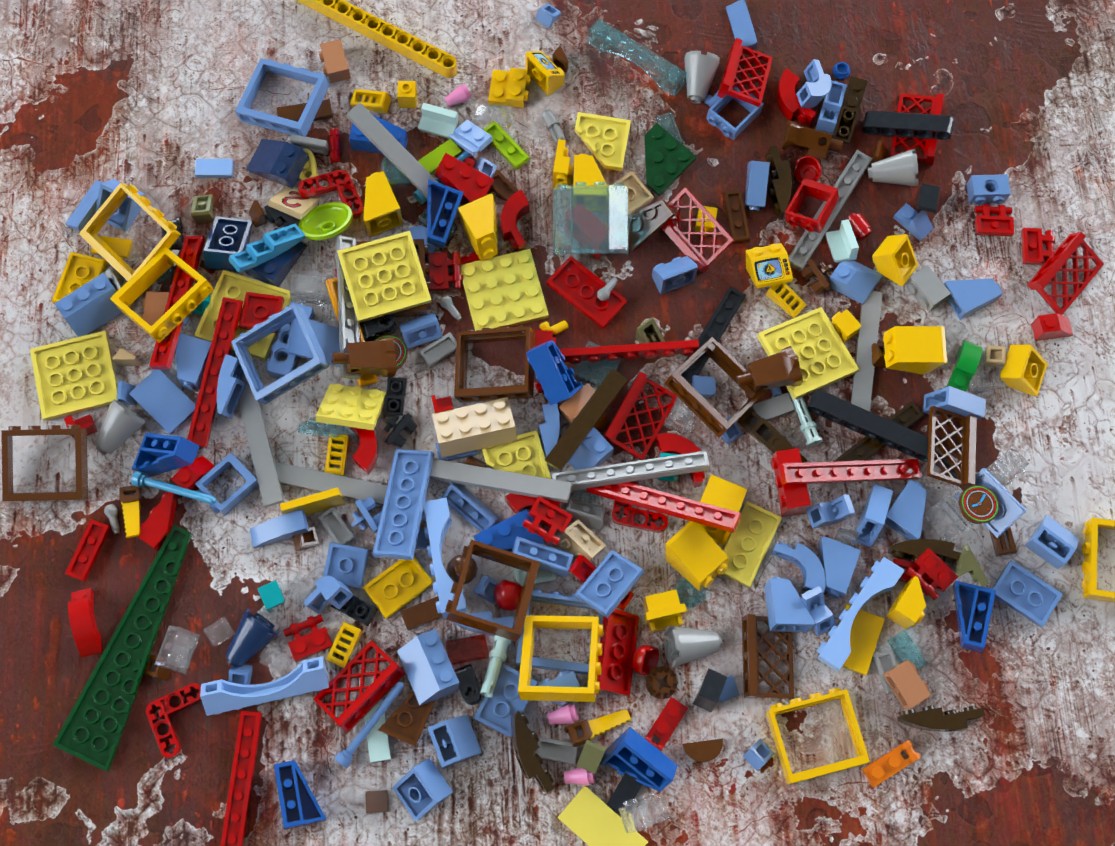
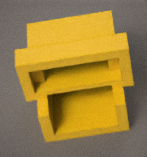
M677 589L645 596L643 601L645 609L644 618L646 624L648 623L650 633L663 631L668 626L680 627L683 625L681 616L686 614L687 609L685 603L680 604Z

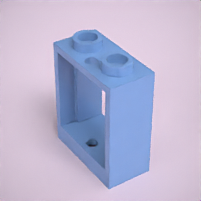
M738 87L732 88V90L741 92ZM725 95L724 99L720 98L708 110L706 119L712 126L720 129L726 137L734 140L761 113L763 103H761L760 107H757L732 96ZM732 99L750 112L736 128L718 115Z
M232 453L195 483L199 488L197 492L213 496L205 487L231 465L247 481L222 504L216 500L215 504L209 505L217 514L221 512L224 516L259 486L257 479Z

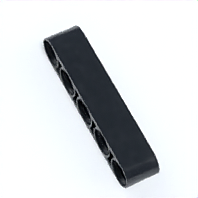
M867 111L862 131L869 135L948 140L952 136L954 118L947 115Z

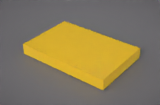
M70 252L52 303H56L104 273L108 262L105 259Z
M334 488L281 503L280 507L283 514L302 509L307 516L328 510L331 507L335 508L345 505V501L339 488Z
M413 557V560L400 559L362 588L387 620L433 586L434 582L417 559Z
M846 604L844 609L849 610L851 606ZM861 609L853 620L850 631L851 653L842 667L864 676L867 675L885 620L884 618Z

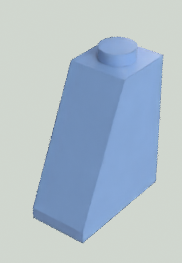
M750 161L747 165L745 206H749V210L760 211V207H765L770 162Z
M993 278L951 280L944 283L951 293L947 301L960 320L998 301L1003 294L1000 285L995 283Z
M180 333L176 346L178 380L181 382L182 387L193 390L195 388L200 390L211 342Z
M948 386L924 395L923 413L929 414L930 407L936 406L965 417L971 414L980 419L985 416L986 399Z
M910 479L888 509L885 524L908 540L919 539L921 536L927 490L924 489L921 483Z
M877 484L873 485L865 502L852 541L871 548L885 523L893 493L892 490Z
M823 536L819 540L818 546L820 562L826 577L825 591L833 598H842L847 592L861 550Z
M781 577L769 579L764 586L770 631L809 632L815 625L814 620L791 581Z

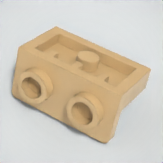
M579 519L567 527L565 532L559 537L561 546L570 554H573L575 559L579 555H583L591 562L606 547Z

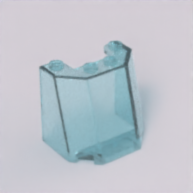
M575 182V186L558 184L557 187L553 188L554 256H558V254L618 253L628 255V187L622 183L605 185V182H594V185H586V182Z

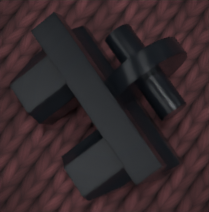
M407 413L398 424H396V421L399 417L395 414L391 419L388 417L384 418L383 421L387 425L383 430L388 433L391 428L393 429L384 441L387 445L392 444L399 449L402 448L407 440L399 433L404 429L409 434H412L417 428V424L411 419L412 415Z

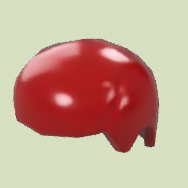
M804 156L796 161L794 176L799 183H802L804 178L815 182L820 179L822 168L817 159L812 156Z
M506 579L499 582L493 591L496 603L504 610H516L522 591L521 584L517 581H508Z
M650 645L640 646L632 657V667L635 672L645 676L653 668L657 667L659 649Z

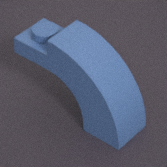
M815 59L804 70L807 82L796 94L801 108L817 106L831 89L830 75L824 74L820 61Z
M798 542L793 549L789 544L776 543L771 555L788 560L799 567L803 575L802 590L808 591L819 586L824 593L826 586L825 571L815 553Z

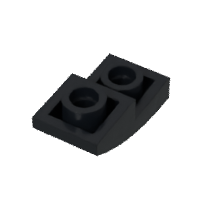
M268 205L264 207L267 213L265 217L271 224L275 223L279 228L282 225L286 227L296 223L299 227V224L288 214Z
M388 377L384 402L385 415L395 414L403 416L407 378Z
M354 595L340 609L331 605L333 609L366 626H369L378 610L375 606L360 600Z

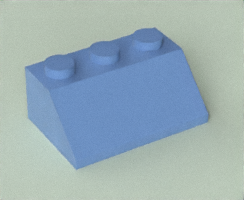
M104 273L54 303L78 337L93 333L123 313L110 300L117 291Z
M436 629L416 636L397 650L419 706L458 692V678Z

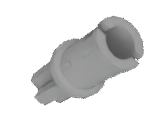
M547 109L543 111L541 116L547 124V130L551 132L555 141L558 142V139L565 140V135L560 128V122L556 120L552 110Z

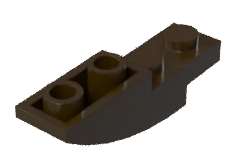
M853 76L850 77L832 138L842 140L846 144L850 143L868 83L867 80Z
M777 145L769 147L768 153L765 156L766 162H770V176L772 179L771 185L768 187V194L774 202V214H777L778 219L782 220L791 196L792 176L789 160L781 161Z
M749 408L737 420V423L763 445L772 456L776 451L795 449L768 421L760 417L753 409ZM800 453L802 463H807L808 460Z
M915 539L892 545L887 552L893 554L894 558H906L915 563L914 561L927 548H930L944 563H950L955 568L961 555L960 552L954 551L955 543L936 539Z
M934 705L922 707L923 711L915 712L914 709L902 711L903 715L897 717L900 723L921 730L952 732L967 729V720L981 718L986 715L984 708L976 709V705L963 708L964 712L957 713L956 709L945 711L944 714L942 707L935 708Z
M515 711L511 714V736L519 766L526 779L535 777L542 791L548 793L554 789L552 785L554 780L548 771L544 772L541 766L543 761L537 753H533V751L540 748L538 745L539 738L534 731H530L527 724L529 721L525 714Z

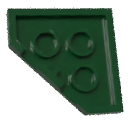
M656 123L644 135L646 186L660 197L697 159V156Z

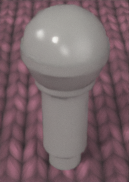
M613 277L605 287L598 290L597 297L601 301L609 299L610 291L617 284V278Z
M449 296L442 297L440 299L441 307L447 309L457 321L461 320V314L454 307L452 298Z
M110 504L104 508V514L109 518L114 534L120 533L117 519L118 508Z

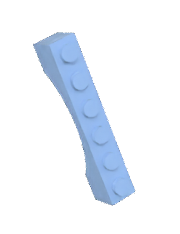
M442 498L424 503L422 519L427 522L424 533L426 539L430 541L427 551L429 558L432 557L433 564H430L431 575L436 578V582L433 583L435 595L438 594L439 601H436L437 612L442 614L443 619H446L448 612H445L448 600H452L454 594L450 593L453 581L444 569L442 548L452 520L447 498ZM462 590L456 611L467 614L465 596Z
M883 557L881 562L877 560L871 568L873 574L870 578L865 577L860 585L863 589L859 594L855 592L850 600L852 606L849 610H843L838 618L841 620L838 627L835 625L828 633L830 639L827 643L823 641L817 650L820 653L817 659L836 672H839L851 653L850 631L856 614L874 597L892 591L904 572V569Z
M322 656L304 660L289 674L268 683L242 685L221 679L201 684L200 697L206 715L209 716L230 710H239L252 705H260L269 701L281 700L295 695L299 696L308 692L321 691L329 688V677Z

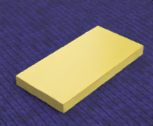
M746 501L734 533H731L723 550L728 557V568L722 575L750 588L782 517Z
M585 785L558 816V819L588 846H645L648 843L644 837Z

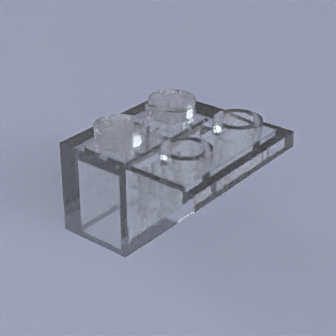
M959 486L924 514L925 518L942 538L952 543L976 525L964 518L960 512L961 509L958 501L963 491Z

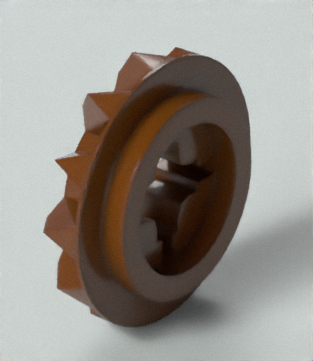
M659 666L653 668L648 673L646 688L651 696L657 699H666L676 692L678 681L676 674L670 668ZM666 677L665 683L669 687L662 686L659 688L660 684L655 678L663 679Z

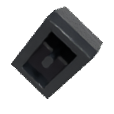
M922 183L915 195L917 209L936 213L940 187Z
M708 668L693 705L712 712L719 700L727 676Z

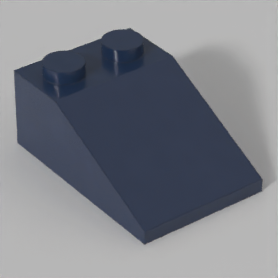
M262 139L246 171L293 189L309 157L302 147L284 141Z
M216 216L203 250L205 268L238 272L229 262V255L246 250V246L250 242L253 220Z
M300 241L273 259L245 272L264 283L279 287L306 249L307 244Z

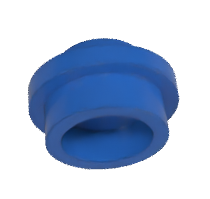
M839 62L833 67L832 73L837 79L843 80L850 75V67L845 62Z

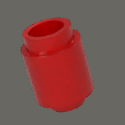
M853 213L846 219L849 220L856 238L863 240L872 233L871 226L860 213Z

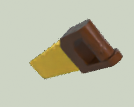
M133 485L120 487L119 500L123 506L126 538L139 536L142 488ZM135 492H136V494H134V495L126 496V494L135 493Z
M625 709L590 721L583 720L568 725L564 730L568 733L573 747L584 745L586 740L591 741L595 736H599L600 733L605 734V731L616 729V726L620 727L621 724H626L627 721L631 722V718ZM582 729L583 737L578 738L576 730Z

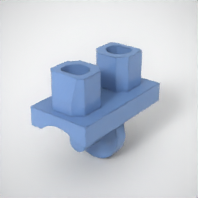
M372 497L362 501L358 499L355 503L363 516L360 517L357 511L354 512L352 516L355 521L351 525L353 527L359 525L363 531L367 529L364 521H367L374 534L377 533L381 512L373 517L368 513V511L377 506Z

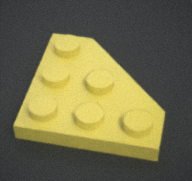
M578 112L575 125L577 135L605 169L623 170L631 120Z
M537 430L517 435L518 441L482 449L486 466L492 469L552 479L547 462H545Z

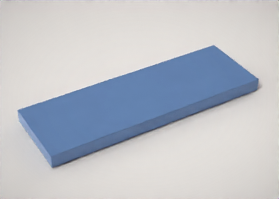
M395 450L372 554L375 558L413 560L434 459L433 451Z

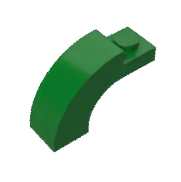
M962 340L956 355V364L946 387L951 386L964 392L967 391L981 359L983 350L981 346Z

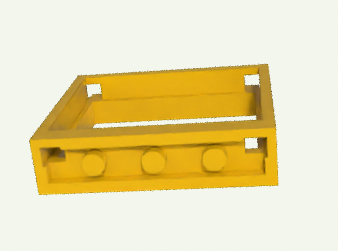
M120 183L80 231L79 235L129 281L164 246L169 249L181 234L176 230L177 226L169 220L166 221L163 218L164 214L150 205V200L144 196L141 197L137 193L139 190L135 186ZM128 195L167 231L166 235L136 271L97 235Z
M164 246L110 300L118 309L160 343L214 289L203 276ZM175 263L194 278L197 283L159 320L150 326L132 311L129 306Z
M1092 517L1085 522V529L1082 530L1085 535V542L1082 545L1084 561L1081 567L1082 573H1084V580L1081 583L1083 598L1115 603V592L1097 590L1098 528L1115 530V520Z
M526 615L518 687L521 700L596 702V694H599L600 682H597V675H601V662H598V656H602V643H599V637H603V624H600L599 617ZM535 628L592 629L588 687L530 686Z
M839 687L828 690L829 694L821 695V692L809 695L810 699L803 701L801 697L792 699L790 704L782 706V703L771 705V709L766 711L787 785L870 762L847 689L841 690ZM839 699L857 757L792 774L775 716Z

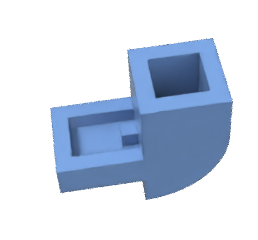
M847 494L831 502L818 503L806 512L812 528H819L847 519L846 517L854 514L855 510L850 496Z
M324 576L315 582L317 588L307 597L304 604L317 614H320L329 604L340 609L353 594L347 586L334 577Z
M818 586L802 594V601L814 620L815 625L812 627V630L816 635L819 636L832 629L835 625L834 615L825 605L822 589Z

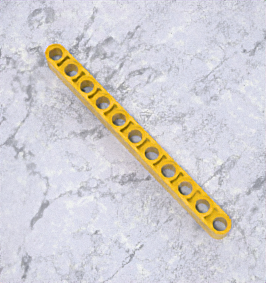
M296 0L446 78H452L457 74V63L453 55L345 0Z

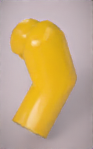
M563 320L553 326H549V322L546 321L541 323L539 327L541 330L553 331V335H556L568 329V324Z

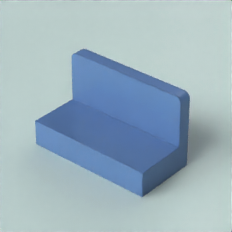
M434 313L399 324L407 349L443 337L439 322Z

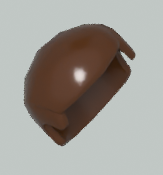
M461 555L453 557L446 567V572L453 582L458 581L459 576L456 575L459 563L463 564L464 557H461ZM472 557L464 584L471 582L477 575L478 567Z

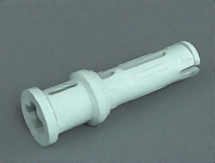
M791 396L802 425L800 430L804 433L807 441L806 446L813 447L821 444L823 440L818 435L817 424L812 421L803 396L795 400Z
M497 635L494 636L495 643L493 649L489 652L490 663L480 694L485 697H493L502 662H505L508 645H511L512 640Z

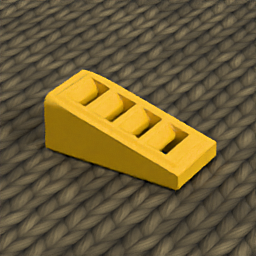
M354 89L350 106L355 107L359 103L361 95L360 103L367 110L387 114L391 102V97L387 92Z
M786 283L772 285L766 293L768 298L793 318L807 305ZM785 293L786 296L782 299L781 296ZM791 298L792 301L787 304L786 302ZM797 303L798 306L793 310L792 306Z
M329 434L324 472L344 476L350 444L348 435ZM334 442H342L343 445H342V444H334ZM333 449H339V450H343V451H342V453H341V452H333ZM332 457H339V458H342V459H341V461H340V460H332ZM330 465H341L340 469L331 468Z
M343 622L326 660L344 668L363 633L362 630ZM346 630L353 633L354 637L346 635ZM342 638L350 641V645L342 642ZM338 646L348 649L347 653L337 649ZM337 653L343 656V661L334 657V654Z

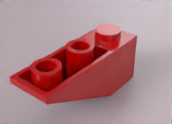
M168 491L163 494L158 506L152 508L148 519L140 524V535L137 536L158 552L174 524L179 497L178 494Z

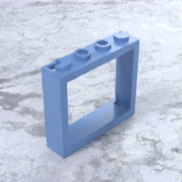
M260 58L235 113L241 122L289 135L294 134L306 137L330 85L326 76L320 72L315 73L305 68L292 67L287 63L281 64L271 59ZM267 72L315 85L298 122L250 109Z
M295 303L289 307L286 306L281 312L269 316L263 323L254 325L251 330L239 334L238 338L231 341L256 401L263 404L271 402L329 367L304 308ZM297 318L314 358L264 388L248 347Z
M540 589L532 591L526 615L530 613L531 601L585 609L593 608L576 598L575 594H570L569 597L562 596L561 592L551 591L550 594L542 593ZM598 612L599 622L603 624V615ZM524 625L519 637L516 666L521 665ZM533 657L532 668L559 672L568 670L569 673L574 671L575 674L589 675V664Z

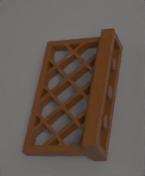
M936 406L930 407L927 459L928 477L956 485L957 490L962 492L968 487L975 485L977 416L970 414L965 417ZM936 414H939L943 418V423L940 424V422L936 418ZM952 419L959 421V429L952 423ZM945 423L948 425V427L950 428V430L953 432V433H951L950 435H948V433L945 431V429H944L943 426H942V425H944ZM936 429L939 430L944 439H938L935 434ZM952 435H955L958 439V446L950 438ZM946 440L952 450L948 452L941 442ZM935 446L942 452V457L939 458L936 454ZM953 451L958 457V463L950 455ZM945 457L952 467L947 469L941 461L942 458ZM935 463H937L943 473L934 472ZM951 469H954L957 473V479L953 478L949 472Z
M745 615L742 617L743 697L794 699L792 632H785L782 635L779 631H773L779 639L772 644L765 637L770 632V629L768 628L762 634L757 628V621H764L769 627L768 616ZM761 640L770 647L764 654L758 649V643ZM781 640L787 646V651L783 655L775 647ZM771 650L779 657V660L774 665L766 657ZM762 660L770 667L765 674L759 670L758 666ZM781 661L787 665L788 669L784 675L776 668ZM772 670L780 677L775 685L766 677ZM763 680L771 687L767 693H759V684ZM782 681L788 686V694H782L776 688Z

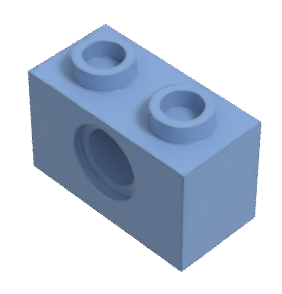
M1008 174L971 175L966 184L969 203H976L977 205L985 203L1001 204L1011 194Z

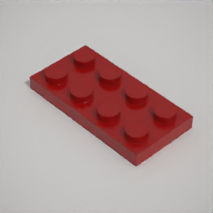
M572 256L546 281L550 288L602 329L611 322L628 301L614 289L610 291L608 300L601 301L597 297L599 289L606 286V283Z
M615 609L608 618L603 616V637L600 639V643H602V656H598V662H601V675H597V682H600V690L630 696L633 675L632 657L636 649L639 624L638 615Z

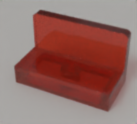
M485 634L446 642L451 665L489 658Z

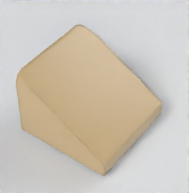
M987 345L984 367L1005 365L1006 347Z
M120 348L113 357V361L118 366H140L141 364L135 355L123 348Z

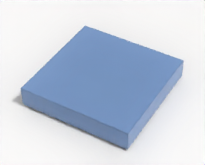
M330 542L323 577L332 576L345 586L362 589L370 549Z

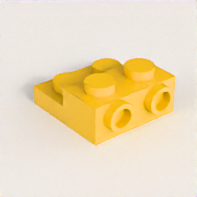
M510 68V71L493 69L488 104L524 108V101H528L529 91L526 88L530 86L531 75H528V69Z
M558 139L553 168V189L565 192L567 191L568 184H572L573 165H570V157H568L569 148L565 147L566 140Z

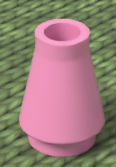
M464 84L463 86L459 85L444 98L448 106L451 107L452 105L469 101V98L472 96L466 84Z
M567 704L553 712L547 713L550 725L574 724V721L579 720L575 704Z
M580 767L564 771L565 784L590 786L591 783H595V774Z

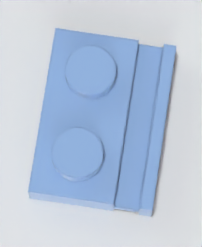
M469 120L463 122L454 130L455 133L449 135V138L456 145L474 157L478 151L481 152L493 141L490 134Z

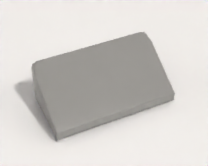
M569 498L565 511L573 515L570 523L579 519L586 527L601 530L607 508Z

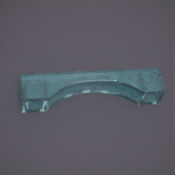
M598 18L589 29V44L603 52L614 53L632 61L643 69L660 88L673 96L685 84L687 72Z

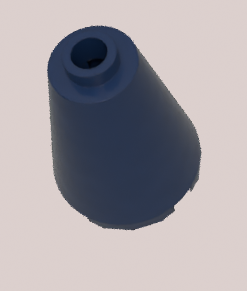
M247 609L244 612L225 654L227 657L226 661L234 667L243 666L280 633L279 630L274 631L275 625L261 614H251V609Z

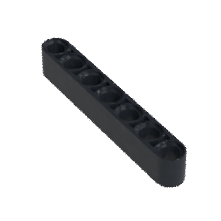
M817 389L813 391L807 405V409L810 412L920 461L927 462V436Z

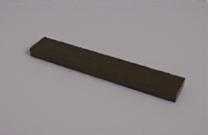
M611 369L545 458V462L560 472L564 469L628 382L627 378Z
M911 401L888 420L909 428L920 420L924 414ZM865 436L833 462L867 461L886 445Z

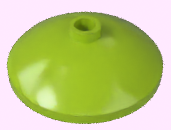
M325 203L313 208L299 222V228L307 239L314 241L328 240L340 235L349 227L353 219V213L351 208L344 203Z

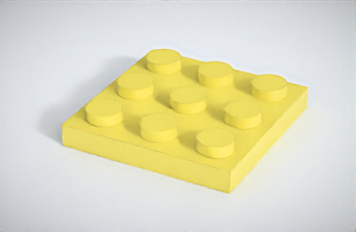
M330 383L317 411L316 422L374 430L385 402L386 392L377 389L371 390L358 386L351 387Z

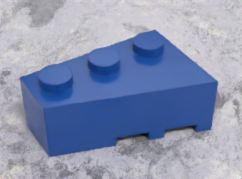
M374 116L406 149L408 143L406 130ZM352 123L349 136L351 149L383 154Z
M429 179L427 184V243L444 249L464 192Z
M553 340L535 346L526 352L527 360L532 365L536 373V379L541 384L544 396L550 405L572 397L584 386L581 381L577 382L573 377V369L567 368L563 362L565 357Z
M145 433L132 469L145 472L149 477L191 465L197 456L199 445L180 436Z
M527 509L474 535L475 541L512 552L517 536L545 545L541 536L535 533L531 534L527 528L522 526L525 519L533 522L531 516L528 515Z
M955 580L953 592L961 648L982 653L985 648L996 590Z
M631 727L605 750L599 764L604 767L606 765L617 769L621 775L626 773L637 778V782L659 792L673 781L678 767L675 762Z
M292 760L274 764L284 830L326 821V817L296 761Z

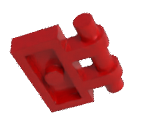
M988 204L975 206L974 213H981V215L975 217L976 235L1012 237L1014 235V217L1006 216V214H1012V207H1006L1005 205L994 207Z
M1023 228L1021 230L1023 264L1042 265L1043 259L1048 260L1055 252L1053 230H1046L1045 235H1042V228ZM1043 244L1046 245V250H1043Z
M447 252L428 253L430 291L449 290L448 283H454V289H462L463 275H461L462 259L460 258V252H453V259L447 260ZM448 267H453L454 275L448 276Z
M538 496L528 515L535 518L534 521L531 522L525 519L522 526L527 528L531 534L535 533L543 537L545 542L557 545L560 538L554 535L555 532L558 531L563 534L573 515ZM542 522L549 526L550 529L546 531L538 525Z
M927 548L914 561L919 566L916 571L911 566L905 571L910 580L914 576L919 578L921 588L923 589L922 592L926 596L929 595L933 600L939 597V594L935 591L937 586L945 591L958 578L930 548ZM924 573L932 579L929 584L922 578Z
M321 614L315 617L313 615L307 617V620L298 624L295 622L289 628L283 630L285 637L294 635L295 640L288 642L295 662L332 647L333 643L327 628L318 629L317 624L324 622ZM310 627L312 632L301 637L300 631Z

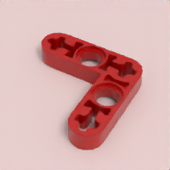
M336 170L307 178L299 183L298 192L303 198H311L337 191L341 202L351 208L353 218L361 217L364 208L350 175L345 170ZM327 181L329 185L322 187L319 185V182ZM350 191L353 196L345 197L343 192ZM352 202H354L353 205L355 209H358V211L352 209Z
M614 501L612 520L615 524L656 533L666 530L668 519L665 515L631 508V504ZM620 506H628V508L624 507L623 515L626 517L619 520L615 514H619ZM641 514L645 517V522L637 524L634 517ZM649 516L652 517L651 521L657 522L658 519H661V523H663L664 525H661V527L658 528L656 523L651 522L650 526H647Z
M189 684L152 701L146 707V715L162 755L167 758H176L181 752V744L170 715L201 701V686L199 684ZM193 688L200 691L197 693V698L190 696L185 699L182 695L183 692L185 695L193 693ZM175 696L180 697V705L176 708L171 707V699ZM154 706L161 708L158 714L162 719L165 717V720L158 721L157 715L152 714ZM167 724L169 727L168 733L163 736L158 733L160 725ZM171 736L173 738L169 739V742L171 745L176 746V748L173 749L174 753L172 754L170 752H166V749L169 748L168 743L166 741L162 743V740L168 739Z

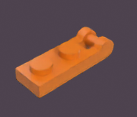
M910 739L861 769L872 788L921 758L920 754L913 749ZM903 750H905L909 756L905 760L900 754V752H902Z

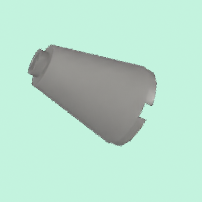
M701 51L686 53L684 58L687 98L691 100L690 102L700 104L701 101L706 99L720 63V58L710 52H707V55H703Z
M909 150L871 163V167L868 168V177L872 178L873 182L918 186L919 180L916 179L918 174L916 150Z
M114 399L110 403L94 444L97 446L95 449L104 455L107 453L112 454L144 425L146 419L136 411L130 410L125 404Z
M668 626L664 632V636H667V642H664L665 655L668 663H673L672 667H677L716 653L722 646L721 636L714 631Z

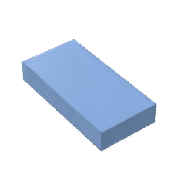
M196 159L195 176L196 178H233L234 161L233 159Z

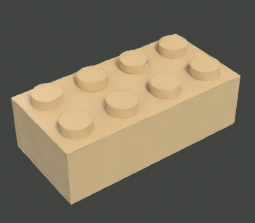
M508 397L432 414L442 458L518 441Z

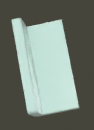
M423 103L421 107L422 118L418 130L449 138V135L453 134L457 127L458 112Z
M842 220L840 230L826 232L825 234L832 257L836 263L856 260L859 250L849 220Z

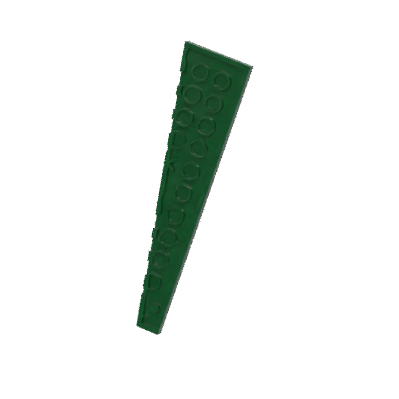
M176 525L172 526L56 737L53 746L107 772L110 771L193 535L191 532Z

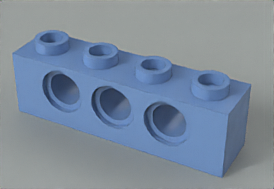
M297 304L304 308L308 319L314 320L315 312L313 307ZM292 321L278 329V340L273 343V354L266 363V370L270 377L280 379L297 369L300 357L285 353L287 347L285 343L289 338ZM283 356L288 357L285 361H279Z

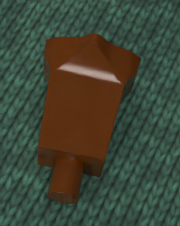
M788 120L782 137L781 149L786 150L790 146L798 145L827 152L828 148L840 151L843 141L832 138V134L801 126Z
M386 337L379 341L347 343L343 353L331 354L332 364H345L346 373L374 374L393 378L397 371L393 337Z
M791 346L784 348L774 355L750 362L747 368L748 373L736 376L739 387L752 384L754 392L781 386H801L803 382L799 359Z

